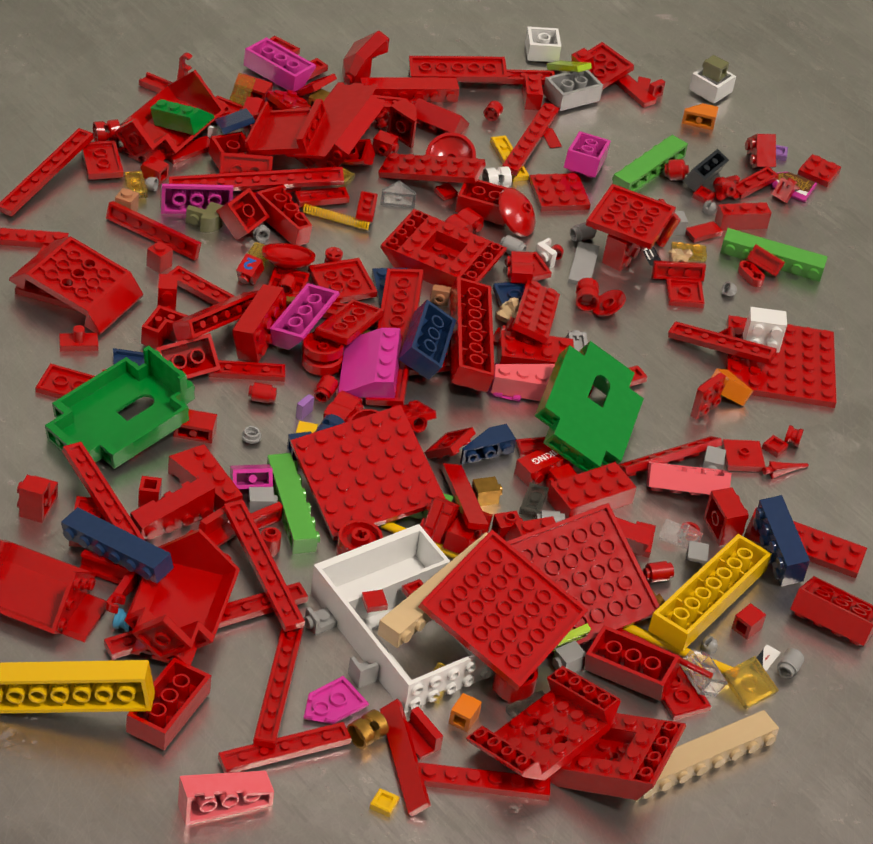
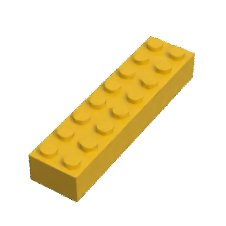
M737 534L653 613L648 631L683 652L766 572L772 553Z
M149 660L0 663V714L152 710L155 690Z

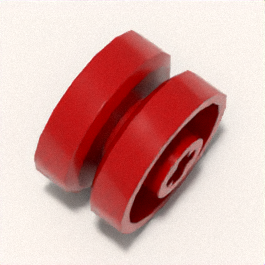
M315 331L307 334L303 340L302 366L309 373L321 376L333 375L342 369L344 344L315 335Z
M361 519L346 522L340 527L338 533L336 556L383 538L382 531L370 521Z

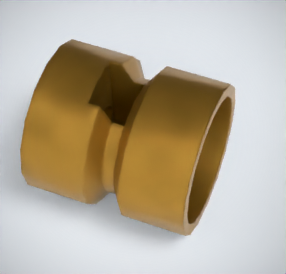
M372 709L361 718L351 722L347 726V730L351 736L352 743L356 747L364 749L372 744L374 740H378L386 735L389 727L385 717L378 710Z

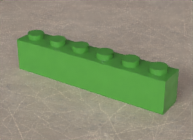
M674 135L669 136L638 159L636 158L632 163L626 165L622 170L616 172L612 177V184L636 192L665 171V164H668L669 160L684 158L688 143Z
M727 229L720 253L747 260L746 258L755 244L785 261L781 271L820 282L828 256L734 229Z
M291 453L268 455L267 464H270L273 468L274 495L278 497V502L283 506L282 522L292 555L316 552L317 543H320L319 531L315 530L314 516L311 517L310 515L311 506L309 502H306V490L302 488L301 475L297 474V462L293 460Z

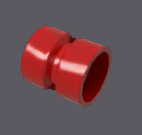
M108 120L107 123L104 121L93 122L94 141L115 140L119 142L120 139L114 133L120 127L119 120Z
M582 278L576 284V305L582 311H593L599 305V284L592 278Z

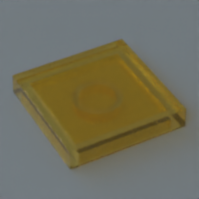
M756 656L722 674V677L745 710L779 691Z

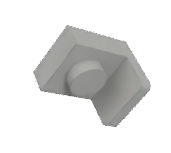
M579 330L570 331L565 337L573 339L574 349L580 351L588 343L586 332H580Z
M311 607L306 608L305 626L311 629L314 635L337 627V620L327 607L316 612Z

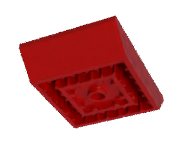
M416 209L410 212L380 246L394 268L423 270L424 281L433 285L451 287V289L457 277L480 282L507 251L506 247L498 243H494Z
M616 713L610 730L549 777L551 778L550 782L556 787L638 800L654 788L686 728V723Z

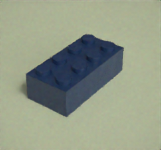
M426 300L414 311L399 360L429 380L442 368L456 320Z
M779 495L759 500L755 519H753V526L759 532L761 546L772 553L769 563L774 568L773 574L775 579L779 581L781 587L804 582L810 560L783 496Z

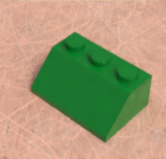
M163 99L158 100L150 108L154 125L195 135L215 118L213 114L202 109Z

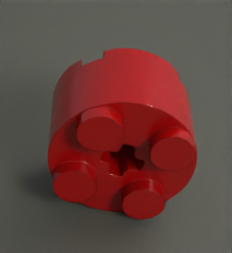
M538 668L518 691L497 673L494 675L492 687L496 694L510 705H517L519 702L527 701L535 692Z

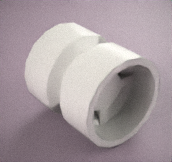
M508 166L498 167L497 170L494 167L484 168L482 181L510 188L512 184L510 168Z

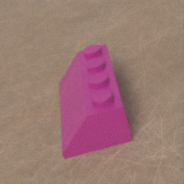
M267 37L245 48L243 65L287 91H296L305 86L316 68L315 64Z
M162 184L160 196L161 214H186V209L189 205L206 210L210 202L225 205L233 199V185Z
M307 283L271 326L270 332L273 345L290 350L303 341L340 295L339 291Z

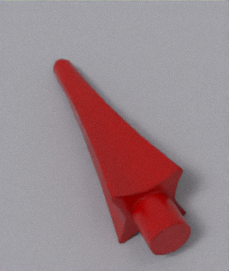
M769 461V466L763 467L762 472L764 475L770 474L771 479L795 470L807 468L809 464Z

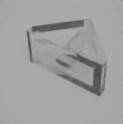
M398 181L382 189L380 205L415 208L417 193L401 181Z

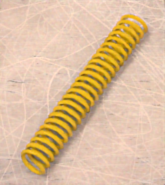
M306 203L304 204V214L322 217L323 219L333 220V222L351 225L368 231L370 222L367 223L365 221V224L362 220H357L356 222L354 217L351 219V216H346V214L343 217V213L338 214L336 212L335 215V211L330 212L327 209L322 211V208L315 207L314 209V206H309L308 204L306 207Z

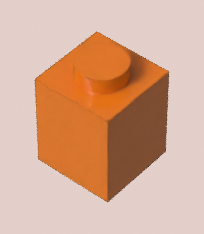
M462 693L451 709L448 724L468 733L479 717L482 702Z

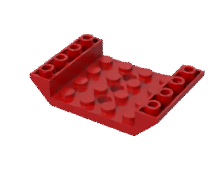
M71 236L54 240L9 278L10 282L23 290L32 283L86 315L84 326L98 335H101L143 297L142 290L129 270Z
M561 666L547 677L550 687L548 693L493 733L484 726H481L466 737V740L522 777L544 781L610 730L621 703L620 698L564 666Z

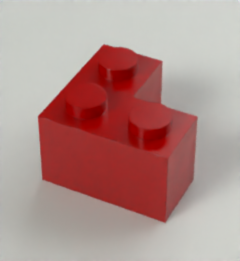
M755 134L747 138L745 150H747V155H751L750 164H752V169H763L767 166L771 169L775 168L776 134Z
M158 305L142 325L141 344L157 348L166 339L179 342L176 339L172 322L188 315Z
M27 474L23 482L20 481L17 487V493H19L17 502L19 517L43 523L58 497V482Z

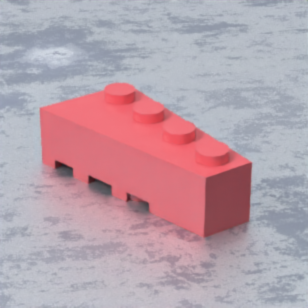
M495 364V376L491 383V393H502V395L511 397L520 395L524 399L541 401L555 364Z
M649 462L646 485L651 487L652 491L662 492L663 489H670L671 493L681 494L682 491H686L690 495L700 496L702 493L710 496L713 490L730 488L732 473L721 469Z
M266 771L185 775L179 778L178 806L185 825L273 806L274 790Z

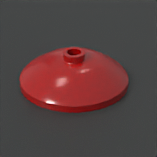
M450 132L434 138L428 145L425 155L476 158V151L473 143L466 136Z
M514 188L503 190L499 195L498 204L505 224L517 236L527 237L531 235L536 224L532 204L523 193Z
M272 243L262 247L264 258L273 265L284 269L303 268L313 263L316 257L315 253L310 249L294 244Z

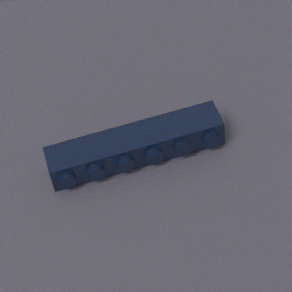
M78 507L61 521L63 535L67 540H72L83 548L94 551L97 555L127 568L130 572L141 575L146 580L158 583L174 568L169 552Z

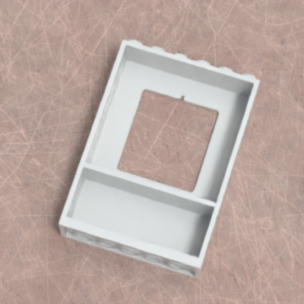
M419 524L315 564L311 585L312 596L322 608H328L337 620V628L364 662L368 661L369 664L378 663L377 679L393 700L399 699L402 702L404 713L429 702H435L438 698L447 694H453L461 688L469 687L473 683L487 679L495 674L490 667L462 645L469 656L412 680L373 630L379 628L380 619L407 598L401 591L402 585L418 579L425 583L450 562ZM383 589L388 609L367 613L362 600V592Z

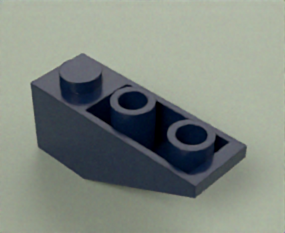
M507 424L489 427L462 448L460 463L467 464L514 453L516 438Z

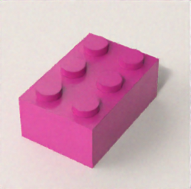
M579 131L568 149L564 168L571 172L582 173L587 177H596L607 158L611 140Z

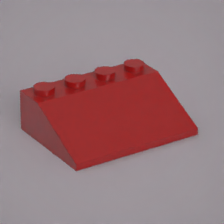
M815 576L799 588L790 610L794 611L795 615L800 618H808L816 626L826 627L834 635L844 636L857 646H865L873 635L872 604Z

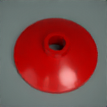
M615 289L599 296V305L593 310L594 314L604 317L617 312L626 301L624 292Z

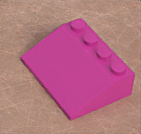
M379 328L359 335L350 344L345 345L338 393L343 390L357 397L395 398L401 352L400 328Z

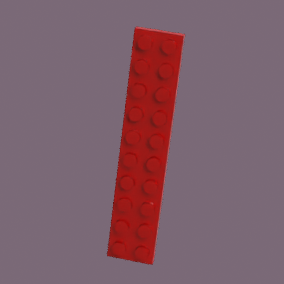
M387 268L381 304L384 316L379 319L377 329L400 328L401 350L414 311L419 307L424 276L423 270ZM399 361L395 398H366V405H403L404 407L410 367Z

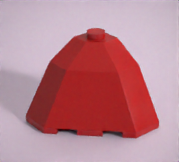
M380 30L354 42L344 57L342 73L344 82L347 85L360 83V77H370L372 59L388 52L389 38Z

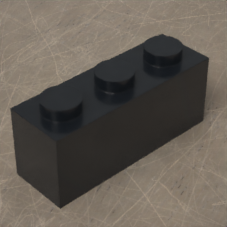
M717 149L695 166L683 182L695 192L718 174L729 159Z

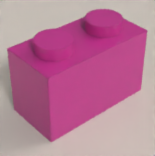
M270 464L230 466V478L238 489L273 487V468Z

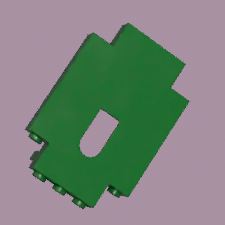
M591 341L580 351L569 345L559 354L535 413L536 418L549 426L544 444L584 472L601 467V464L607 465L613 462L619 464L623 459L644 400L643 397L629 388L634 372ZM592 385L606 395L602 407L588 398Z
M147 346L143 349L144 364L138 366L136 362H132L129 358L125 357L54 401L52 406L55 419L45 425L47 439L61 451L63 446L82 442L95 463L103 458L115 469L179 428L181 424L189 421V408L186 404L195 399L194 384L187 380V376L182 370L177 369L170 360H166L159 351H155L152 347ZM142 397H149L154 400L152 406L128 421L117 413Z

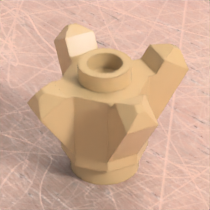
M672 248L668 252L669 261L688 262L689 258L693 255L690 249Z
M513 297L502 304L495 311L496 319L507 323L510 317L515 318L519 299Z

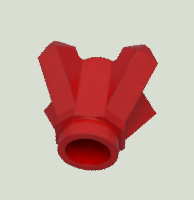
M737 175L726 178L718 177L713 181L716 198L720 202L730 196L735 200L739 198V194L735 189L736 184L740 181V177Z

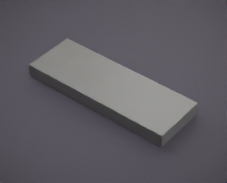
M578 242L568 283L576 285L582 278H592L600 246Z

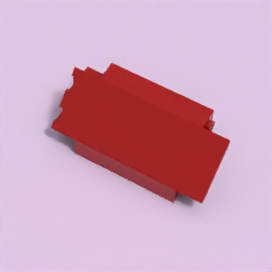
M194 70L167 85L120 124V127L114 131L123 143L118 148V152H125L129 154L130 158L138 162L146 161L151 156L164 161L166 158L176 154L225 112L224 109L228 105L224 101L215 98L202 77ZM163 99L202 109L213 114L215 118L195 135L154 125L150 108L158 100Z
M338 82L323 101L327 113L308 152L284 155L295 157L307 168L339 167L385 105V103L372 94L379 84H373L372 86H365L364 83L344 85L343 82Z
M201 529L158 546L171 554L174 568L158 583L142 577L125 618V622L133 629L132 634L137 638L131 654L140 655L141 652L152 655V659L167 663L173 658H177L191 665L197 649L213 643L240 568Z
M0 539V613L50 633L63 634L85 642L106 612L107 600L89 594L95 587L96 574L8 540Z

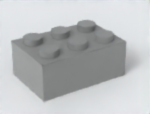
M589 70L565 72L546 77L543 94L554 106L560 108L559 111L600 101L603 84Z

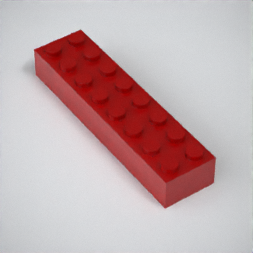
M457 277L450 292V316L456 320L451 336V383L487 392L495 376L491 286Z

